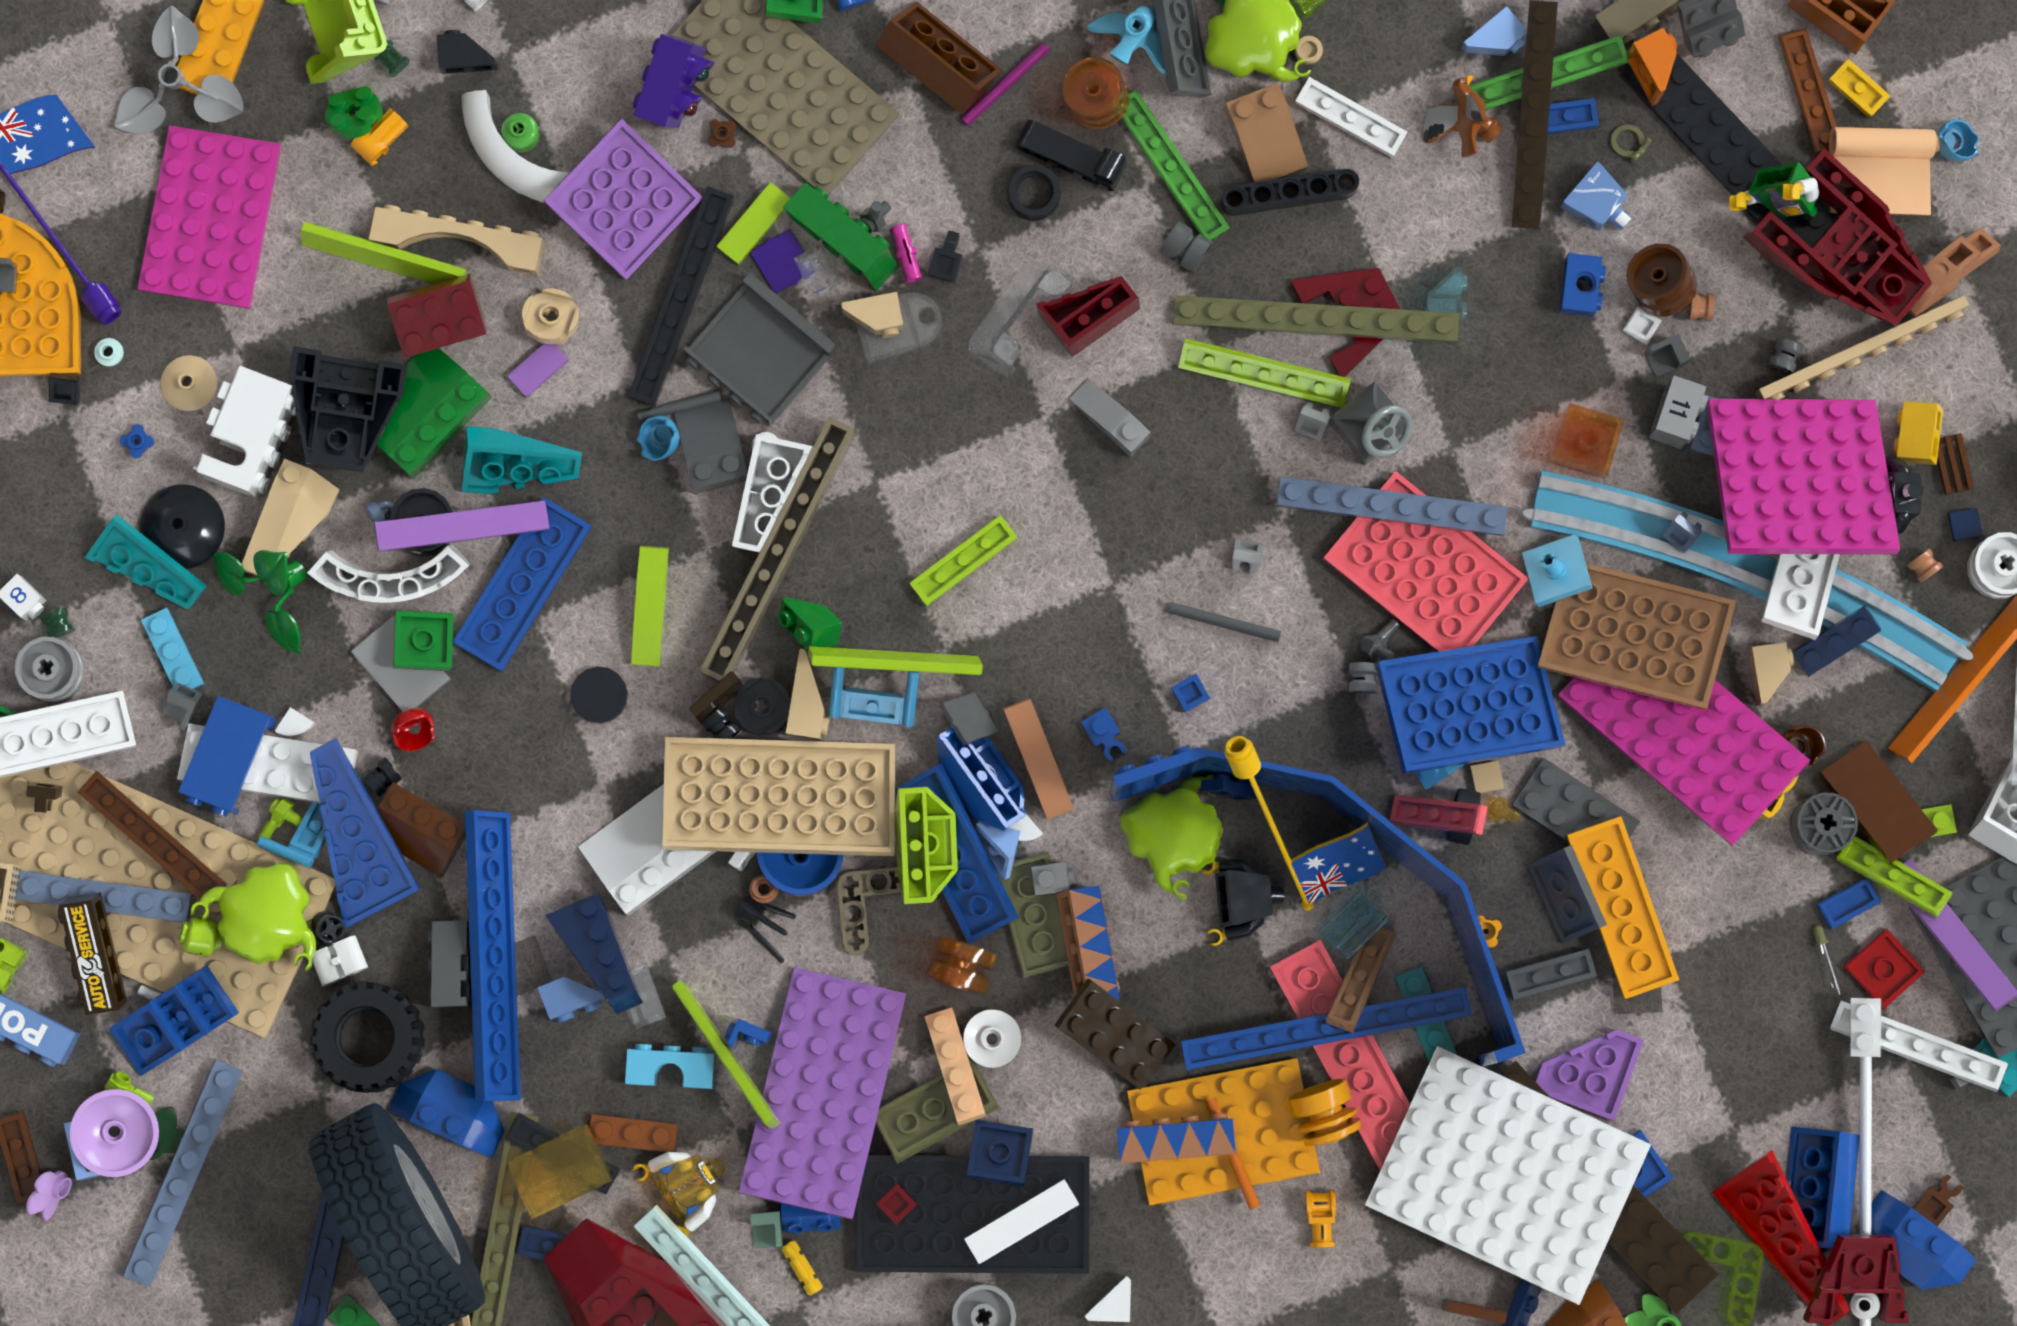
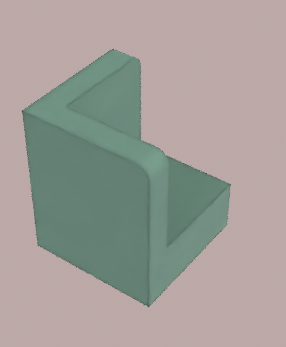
M781 1211L750 1214L751 1226H753L754 1247L756 1249L783 1247Z

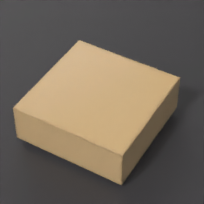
M1499 760L1470 766L1474 791L1482 794L1504 789Z

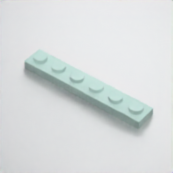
M657 1205L634 1225L636 1230L727 1326H770Z

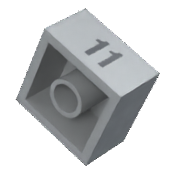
M1673 376L1665 386L1648 438L1679 449L1686 443L1690 444L1691 439L1695 438L1699 423L1695 421L1696 417H1699L1700 412L1704 411L1708 396L1704 395L1707 386Z

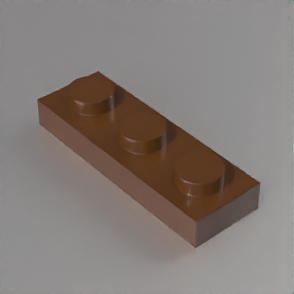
M21 1112L0 1119V1144L17 1204H23L28 1201L31 1193L36 1191L34 1187L36 1180L42 1175L25 1112Z

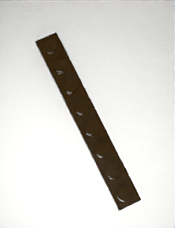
M1529 0L1512 228L1540 230L1558 2Z

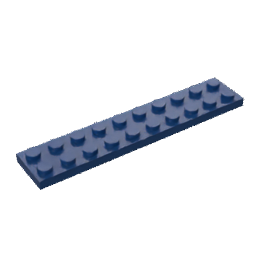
M470 810L465 811L475 1100L476 1102L521 1100L510 813Z

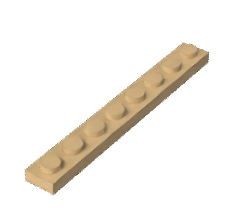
M1965 295L1760 388L1755 394L1758 399L1763 400L1784 399L1783 393L1792 389L1795 393H1798L1810 387L1809 381L1818 377L1820 381H1824L1836 375L1835 369L1842 366H1845L1846 370L1862 363L1860 358L1868 354L1872 358L1885 353L1887 351L1886 346L1896 342L1897 346L1903 345L1913 339L1912 334L1921 331L1924 335L1937 329V323L1947 319L1948 323H1951L1963 317L1962 311L1969 306Z

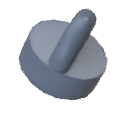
M373 501L366 505L365 509L373 523L382 522L390 519L393 504L388 501L376 504ZM384 508H387V509H388L387 513H385V514L383 515V513L381 512V510H383Z

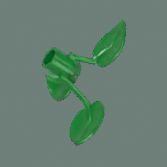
M260 550L253 557L254 568L258 576L248 578L244 576L243 565L234 556L224 552L213 554L216 575L222 586L230 594L241 595L245 591L244 583L248 584L259 580H264V584L267 585L274 595L283 594L274 605V611L265 613V625L271 637L281 647L300 654V633L297 623L288 612L280 610V607L288 596L294 593L293 587L307 579V573L303 565L298 561H292L287 564V552Z

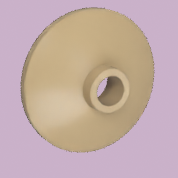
M187 355L176 358L167 365L161 377V391L165 400L172 407L182 411H195L203 408L212 400L217 389V377L214 369L206 360L197 356ZM186 377H191L192 383L189 386H183L182 384L183 379Z

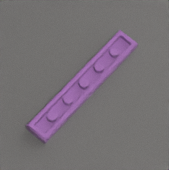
M545 501L374 523L378 552L550 529Z
M1911 858L1903 863L1924 875ZM1907 902L1994 1012L2017 997L2015 987L1948 904H1946L1938 918H1935Z

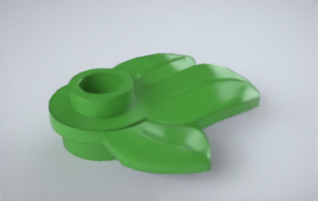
M1650 1294L1642 1296V1310L1633 1312L1624 1318L1628 1326H1662L1666 1322L1670 1323L1671 1326H1681L1678 1318L1669 1314L1667 1304L1661 1298Z

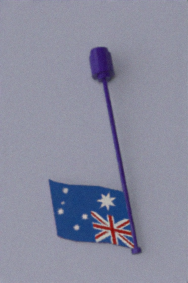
M57 95L35 98L0 113V170L86 286L82 290L83 295L81 296L85 306L96 321H101L103 325H107L121 315L122 311L119 309V302L105 283H90L11 176L14 173L41 167L72 152L95 148Z

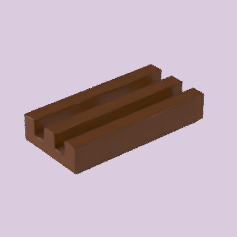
M1962 433L1940 438L1937 464L1945 495L1974 489ZM1953 441H1956L1966 485H1962L1952 444ZM1943 443L1946 445L1955 487L1952 488L1941 447Z

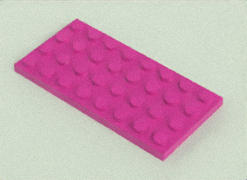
M1573 678L1558 694V697L1732 847L1810 763V760L1716 680L1707 711L1578 678Z

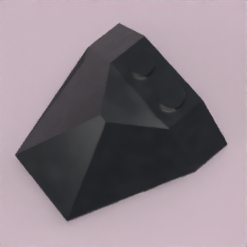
M293 346L289 378L292 385L305 463L363 473L404 393L407 365L381 360L374 364L322 355L321 350Z

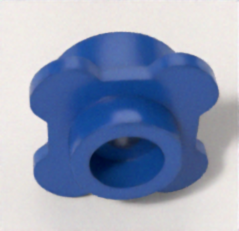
M136 424L132 427V431L127 435L121 436L120 444L130 450V455L133 458H140L143 452L154 445V438L144 432L142 425ZM135 439H139L140 442L135 444Z

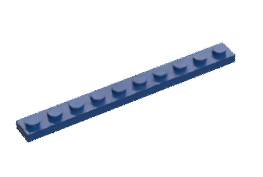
M1466 987L1365 1006L1353 1033L1326 1024L1327 1013L1181 1041L1186 1070L1472 1016Z

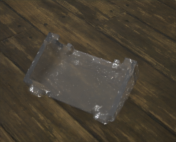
M1038 263L1024 264L968 340L970 354L1006 381H1009L1016 372V368L1012 364L1018 357L1019 347L1017 342L1008 333L1034 298L1046 303L1061 298L1064 294H1072L1074 292L1075 278L1058 267Z

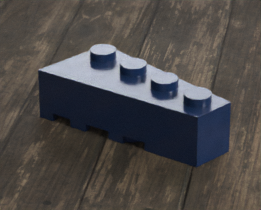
M599 893L545 915L556 934L616 1014L643 1003L610 914Z

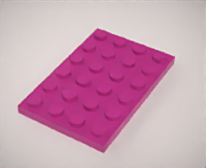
M169 125L138 284L139 291L245 309L251 308L281 151L280 143Z

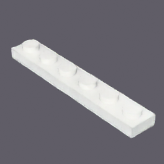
M1841 1001L1830 1029L1851 1037V1004ZM1881 1016V1049L1998 1092L2008 1063Z

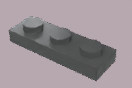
M1589 949L1505 972L1513 1000L1597 977Z

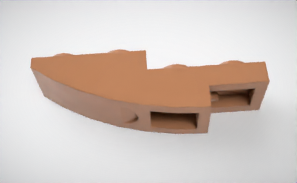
M1982 228L1966 239L1960 236L1923 267L1932 284L1908 312L1916 318L1957 288L1959 280L2000 251L2001 245Z

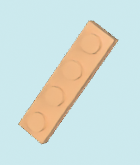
M951 1007L925 1016L958 1125L986 1117L953 1008Z

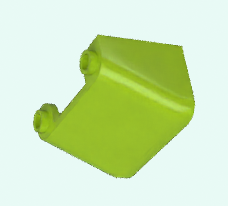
M285 0L292 5H304L320 54L310 57L306 63V71L311 84L326 82L377 57L386 49V37L373 0Z

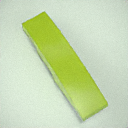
M640 546L631 665L660 667L669 557V548Z

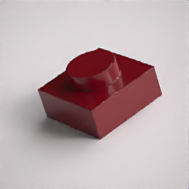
M898 1183L876 1203L896 1225L917 1206L916 1202Z

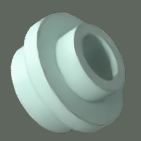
M106 338L96 345L94 353L96 360L101 365L112 367L122 360L124 350L117 340ZM106 348H113L111 356H104Z

